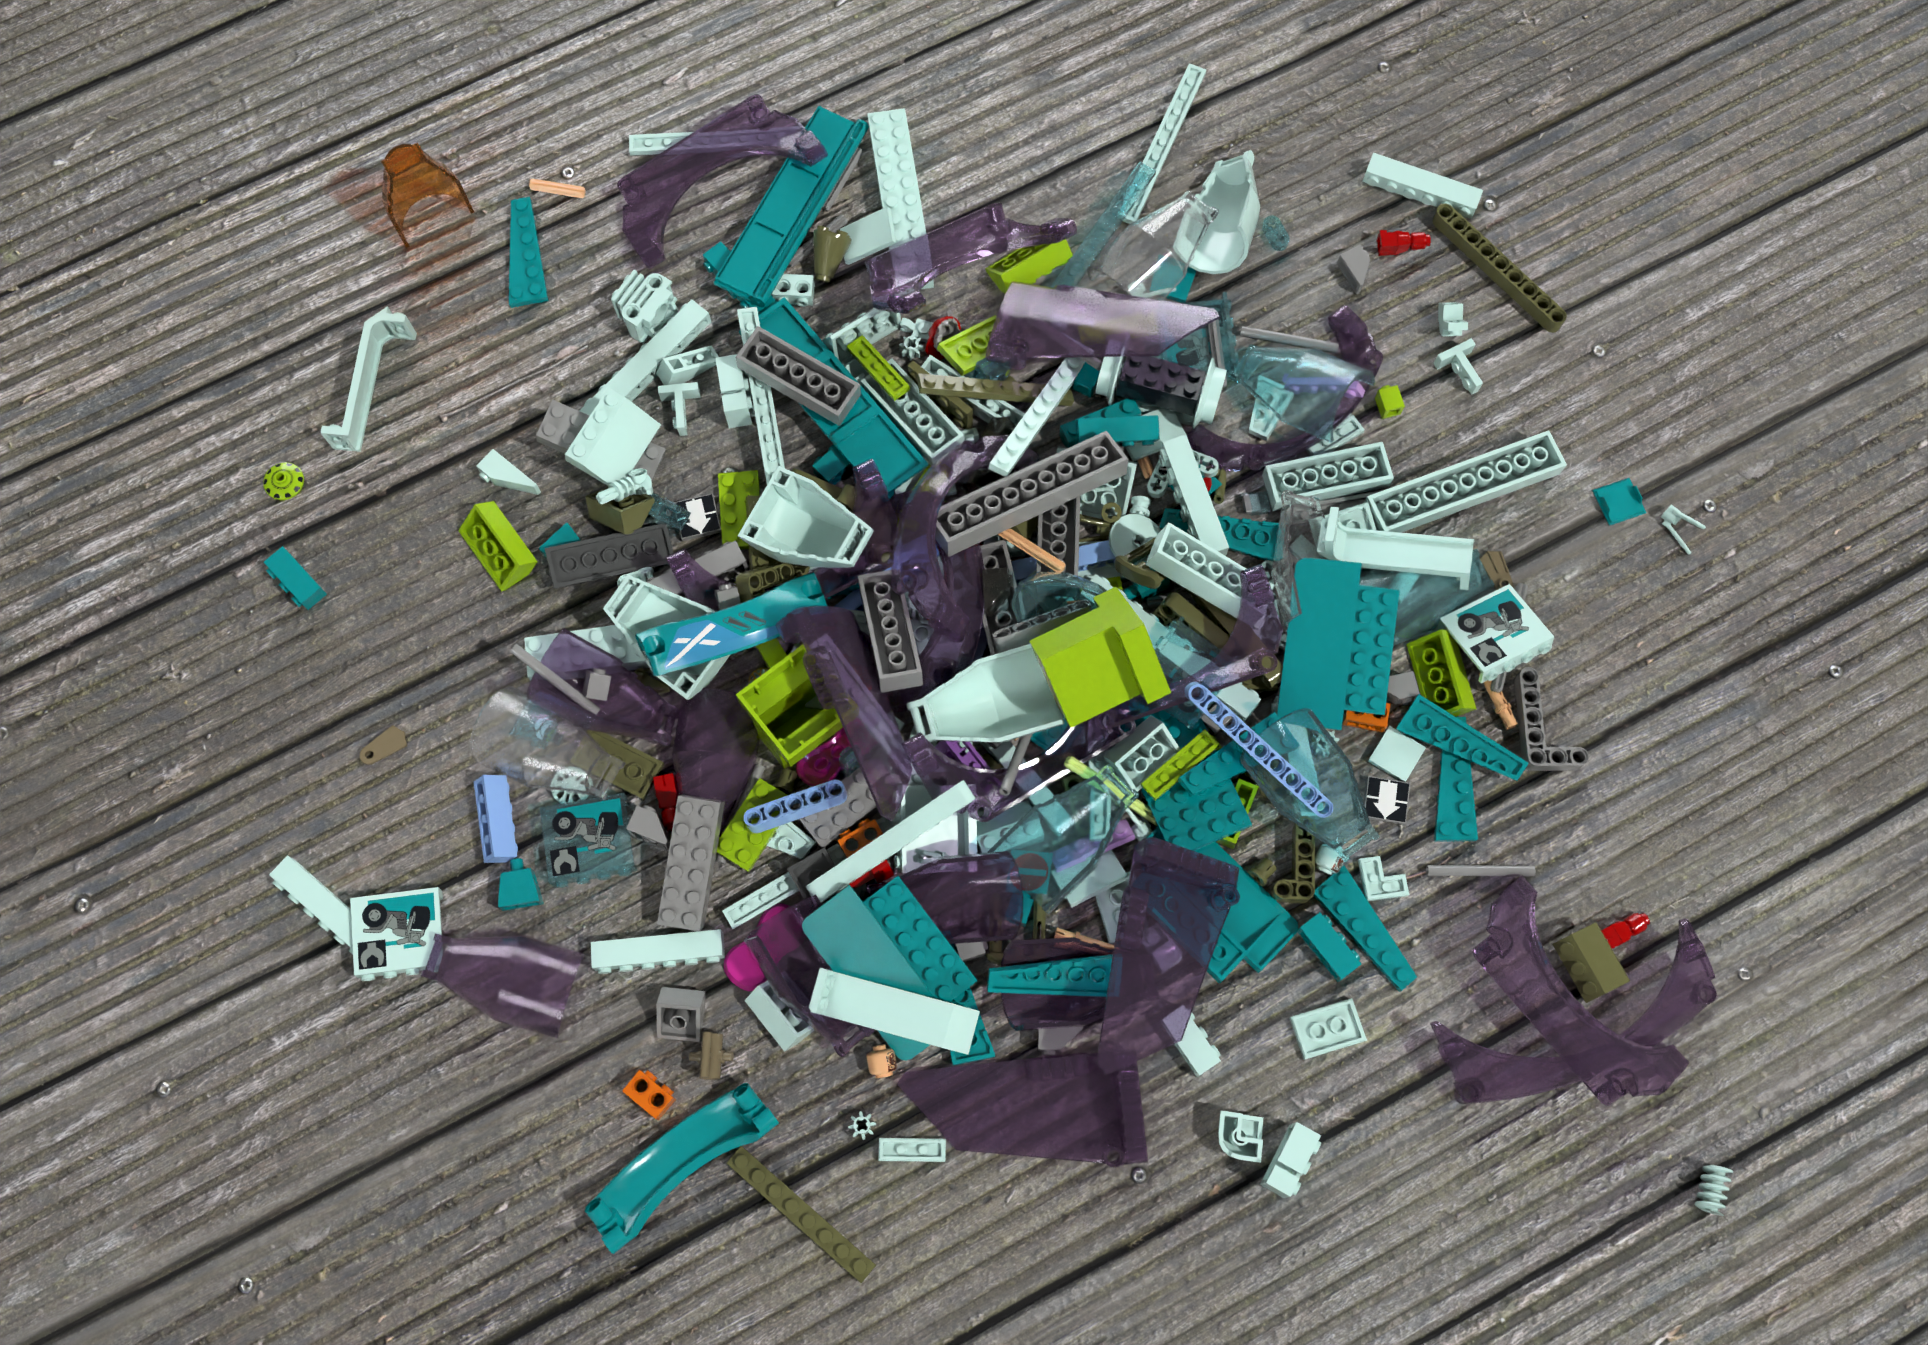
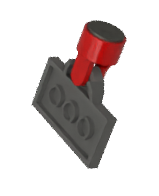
M825 847L787 868L811 913L843 890L841 889L817 905L806 889L808 884L835 867ZM886 859L849 885L862 899L866 893L868 881L875 878L877 883L880 884L895 876V870L889 859Z

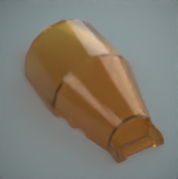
M418 142L413 145L401 144L395 146L388 152L385 160L381 161L384 166L382 202L389 219L406 248L410 246L403 232L404 217L410 207L420 199L434 194L449 195L459 199L471 214L474 213L457 176L445 164L424 152Z

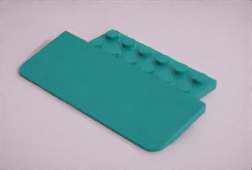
M1302 558L1295 565L1277 716L1285 724L1342 730L1344 710L1385 715L1400 590L1359 585L1362 563Z
M1157 827L1134 850L1149 867L1125 891L1219 984L1242 959L1257 973L1261 972L1298 932L1299 926L1297 921L1217 842L1173 859Z
M899 875L865 901H862L851 885H848L806 917L802 923L804 933L833 972L945 1002H951L978 981ZM878 1030L890 1048L894 1050L896 1056L901 1060H910L930 1046V1044Z

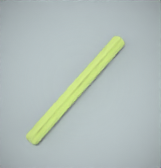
M1073 756L1066 758L1064 762L1065 767L1157 826L1149 806Z

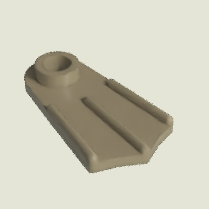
M1487 551L1478 559V563L1495 590L1502 588L1501 583L1510 584L1514 588L1502 551Z
M392 725L361 750V761L364 764L372 765L407 747L405 732ZM373 753V757L368 759L367 755Z

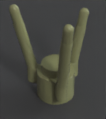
M1080 514L1081 522L1096 525V533L1099 536L1079 539V542L1106 541L1114 523Z

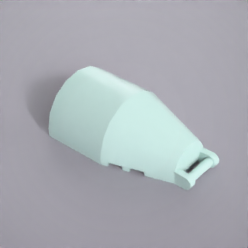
M1251 150L1226 161H1217L1212 172L1202 185L1204 189L1200 195L1196 194L1194 196L1195 202L1184 211L1172 249L1185 265L1198 272L1209 274L1228 273L1239 267L1248 255L1260 212V202L1252 169L1254 154Z
M1031 644L978 659L968 668L957 673L955 677L945 684L943 683L922 699L906 704L908 710L911 711L916 729L917 745L933 741L1002 743L1064 724L1063 715L1055 702ZM921 707L925 709L931 734L928 735L925 734L919 712Z

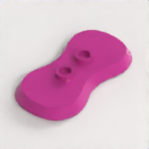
M856 717L837 731L829 741L816 747L799 760L796 764V772L804 783L812 787L834 780L845 765L858 757L870 753L878 743L860 718Z
M783 903L776 904L764 911L753 934L747 940L734 946L727 953L723 967L729 980L745 991H753L757 986L769 980L777 962L785 954L798 948L804 942L806 934L802 929L803 916L793 907Z

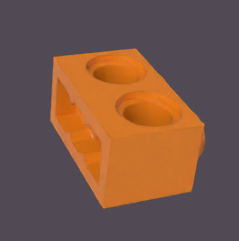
M1386 703L1385 715H1381V718H1376L1373 714H1355L1352 711L1344 710L1342 725L1383 733L1388 725L1391 703Z
M868 818L859 823V828L852 832L848 829L839 835L840 839L837 840V843L846 858L873 841L865 838L864 833L867 829L875 830L876 838L883 834L875 819L870 821ZM850 839L858 843V848L854 851L846 848V842Z
M639 1070L622 1091L652 1117L660 1120L676 1100L672 1096L674 1091L665 1084L662 1087L655 1082L657 1077L647 1070L644 1073ZM645 1080L648 1085L647 1089L644 1092H639L637 1085L640 1081ZM662 1094L664 1096V1103L661 1106H655L654 1098Z

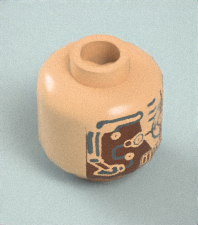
M885 1044L873 1046V1051L866 1055L869 1073L875 1075V1078L893 1075V1071L897 1068L894 1050L886 1048Z

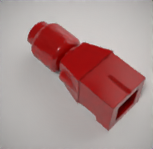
M1380 230L1376 239L1378 256L1398 255L1408 251L1409 248L1411 250H1423L1426 246H1430V235H1426L1424 232H1412L1409 235V232L1404 231L1387 232V230Z
M673 773L653 777L658 805L663 810L661 812L663 826L667 828L668 832H672L677 798L679 796L676 777Z
M1634 913L1625 918L1623 922L1617 921L1601 931L1613 949L1629 941L1631 936H1636L1645 931L1647 925L1650 924V920L1645 913Z

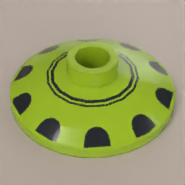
M292 463L276 464L265 474L263 481L264 489L270 497L276 500L291 499L303 488L304 475L300 468Z

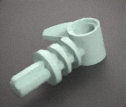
M646 469L631 470L629 477L617 482H611L608 489L599 492L596 495V500H598L599 504H605L611 500L620 502L633 494L652 495L651 478L647 474Z

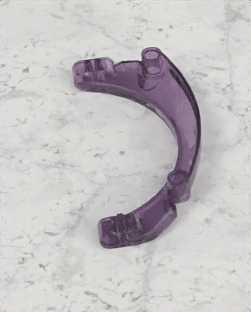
M1342 305L1327 320L1339 343L1343 362L1342 380L1358 381L1365 389L1364 398L1383 361V354L1376 349L1373 336L1368 333L1366 324L1348 306ZM1338 395L1332 409L1316 426L1300 436L1278 443H1240L1218 436L1200 424L1186 435L1191 448L1194 451L1215 458L1218 461L1220 470L1223 468L1226 471H1241L1244 464H1246L1251 470L1257 471L1266 465L1293 457L1328 437L1348 419L1363 398L1355 397L1351 399L1344 395Z
M1008 435L982 437L977 441L976 445L971 441H964L943 455L927 470L914 487L905 503L898 523L892 554L891 588L898 595L909 592L908 596L912 604L923 617L929 619V626L953 642L960 643L963 641L970 625V619L951 595L940 570L935 541L938 513L948 491L962 476L978 469L989 468L990 462L1009 437ZM1027 448L1012 470L1019 471L1039 462V455L1030 448Z
M925 490L908 491L892 496L889 504V518L915 522L923 527L934 540L943 563V601L933 634L919 655L923 685L881 693L880 709L883 713L888 714L909 711L907 703L922 699L937 687L955 677L957 673L972 665L984 615L985 573L980 544L977 543L948 557L928 529L927 512L947 503Z

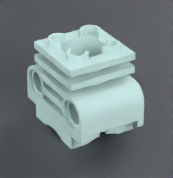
M633 270L630 275L625 277L621 287L614 291L611 301L619 319L623 318L630 336L644 344L649 337L653 338L655 332L661 330L671 317L676 315L678 312L675 305L677 298L673 295L670 286L672 284L671 280L658 273H652L645 279L644 275L641 273L638 275L637 271Z

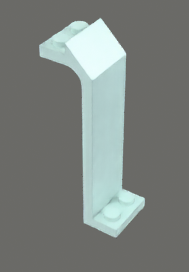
M388 306L364 322L342 427L332 424L330 426H322L321 428L322 436L335 450L361 452L381 352L385 342L394 338L416 339L417 333L407 316L399 312L392 314Z
M1330 507L1329 515H1325V519L1322 518L1317 552L1328 560L1362 563L1361 568L1456 577V581H1460V589L1468 590L1474 539L1348 528L1339 522V507Z
M823 968L819 969L808 1008L809 1012L969 1055L980 1013L978 1010Z

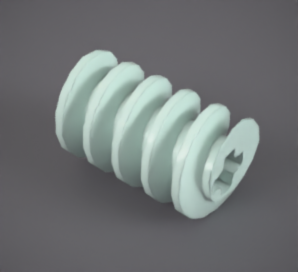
M1717 1165L1703 1166L1702 1170L1707 1174H1702L1700 1178L1706 1183H1700L1698 1186L1704 1192L1697 1193V1197L1702 1201H1696L1695 1206L1707 1213L1724 1216L1718 1209L1726 1208L1725 1205L1720 1203V1200L1728 1199L1727 1196L1722 1194V1191L1730 1190V1188L1724 1185V1182H1731V1179L1725 1175L1726 1173H1733V1170Z

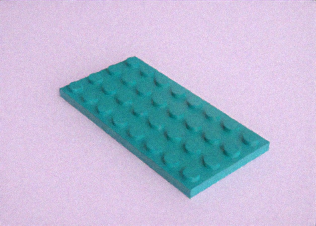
M1181 676L1172 679L1173 682L1169 686L1171 693L1159 700L1147 704L1140 694L1109 709V722L1119 742L1150 715L1164 723L1180 749L1206 729L1200 714L1181 711L1177 705V699H1174L1173 703L1169 702L1175 689L1184 685ZM1214 750V751H1213L1209 756H1207L1205 759H1207V758L1210 757L1212 754H1214L1215 752H1217V750ZM1231 779L1218 783L1216 786L1191 797L1182 785L1177 782L1156 801L1144 788L1141 789L1173 859L1252 827V822Z

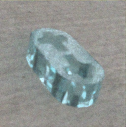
M1272 215L1266 217L1262 230L1269 243L1276 251L1285 250L1288 247L1290 238L1280 219ZM1268 223L1275 225L1274 229L1272 226H1268Z

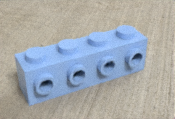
M482 775L473 782L484 863H507L516 858L518 846L515 843V825L512 821V804L509 799L510 787L507 783V776Z

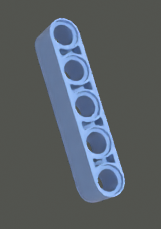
M830 780L753 807L745 812L744 822L752 833H761L838 806L847 800V791L840 780ZM834 790H841L838 795H832ZM814 797H821L818 802H811ZM794 804H800L799 808L795 810L791 809V807ZM774 811H780L777 816H771ZM760 818L757 823L750 824L752 819Z

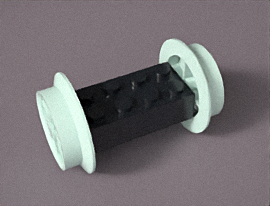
M1129 335L1123 342L1110 339L1095 392L1096 394L1106 396L1109 406L1112 405L1116 394L1120 397L1193 416L1197 401L1199 400L1192 428H1195L1199 422L1212 425L1227 370L1215 367L1214 358L1211 359L1205 383L1202 385L1206 371L1129 351Z

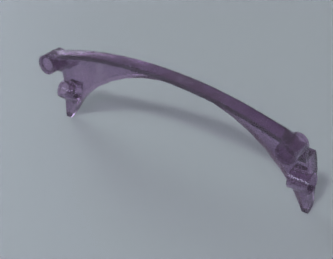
M1686 918L1679 920L1678 946L1674 962L1667 980L1656 999L1629 1028L1615 1038L1595 1048L1560 1057L1536 1058L1515 1056L1479 1046L1455 1034L1438 1021L1431 1022L1430 1025L1439 1042V1053L1444 1062L1449 1064L1455 1079L1453 1084L1456 1088L1454 1096L1457 1102L1466 1105L1522 1098L1568 1086L1603 1073L1642 1054L1665 1040L1715 1001L1717 993L1711 982L1715 975L1702 942L1699 940L1691 923ZM1701 990L1705 992L1706 1000L1701 998ZM1464 1088L1469 1089L1471 1092L1469 1100L1463 1096Z

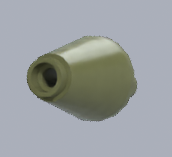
M818 226L814 230L813 252L816 280L830 283V279L834 277L851 244L852 239L849 238L850 236L847 232L837 230L836 233H833L824 226Z

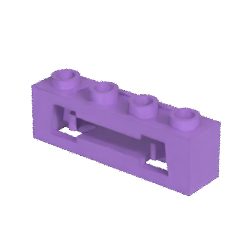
M940 741L935 748L961 781L964 780L966 784H976V800L986 813L1008 797L1000 794L999 789L1002 782L970 742L962 741L966 746L962 748L959 744L961 741ZM995 783L999 789L995 790L992 785Z

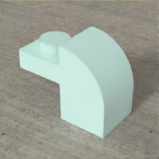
M1459 302L1439 303L1438 322L1441 336H1462V330H1468V322L1463 320V304Z

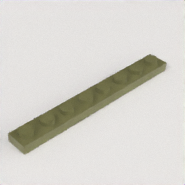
M920 373L917 377L919 393L1028 403H1033L1046 386V384ZM1071 387L1058 405H1073L1074 398Z
M740 1146L729 1159L727 1164L854 1278L863 1283L875 1268V1263L743 1146Z

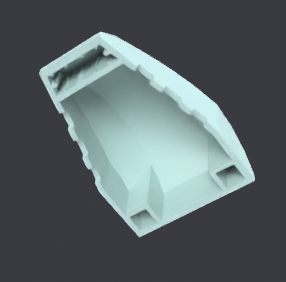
M778 466L739 532L738 537L779 562L810 567L851 568L854 567L874 530L846 509L844 505L836 501L829 493L820 488L813 480Z
M628 574L603 608L618 629L626 636L628 642L637 650L643 661L648 664L651 671L649 660L645 652L640 650L635 634L662 624L716 612L711 608ZM730 655L657 677L685 699L689 700L710 684Z

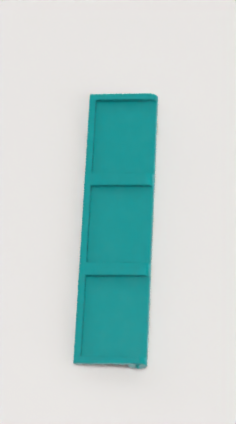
M821 106L817 107L713 282L714 285L760 307L766 305L868 131L869 125L867 122L861 119L853 122Z
M785 297L758 315L761 328L857 382ZM861 385L860 397L840 426L800 404L882 502L888 501L894 495V490L929 466L928 462Z

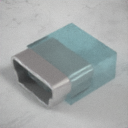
M1267 491L1242 495L1245 514H1251L1252 516L1270 512Z

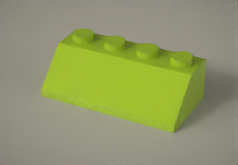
M1047 230L991 264L985 270L1002 293L1012 296L1018 294L1021 288L1034 284L1039 277L1050 274L1055 267L1066 264L1068 259L1073 257V254L1064 235Z
M494 501L475 504L458 530L501 591L507 590L528 576L538 562Z
M1441 629L1406 644L1421 696L1455 717L1477 709L1458 643L1448 630Z

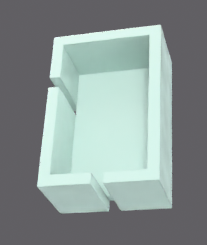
M737 354L715 358L721 394L723 393L721 395L723 408L729 428L753 425L751 417H755L751 390L748 383V373L737 367Z
M1298 1122L1290 1124L1260 1185L1282 1198L1296 1195L1301 1186V1183L1298 1182L1300 1176L1306 1175L1311 1166V1162H1309L1312 1154H1316L1321 1146L1319 1141L1321 1135Z

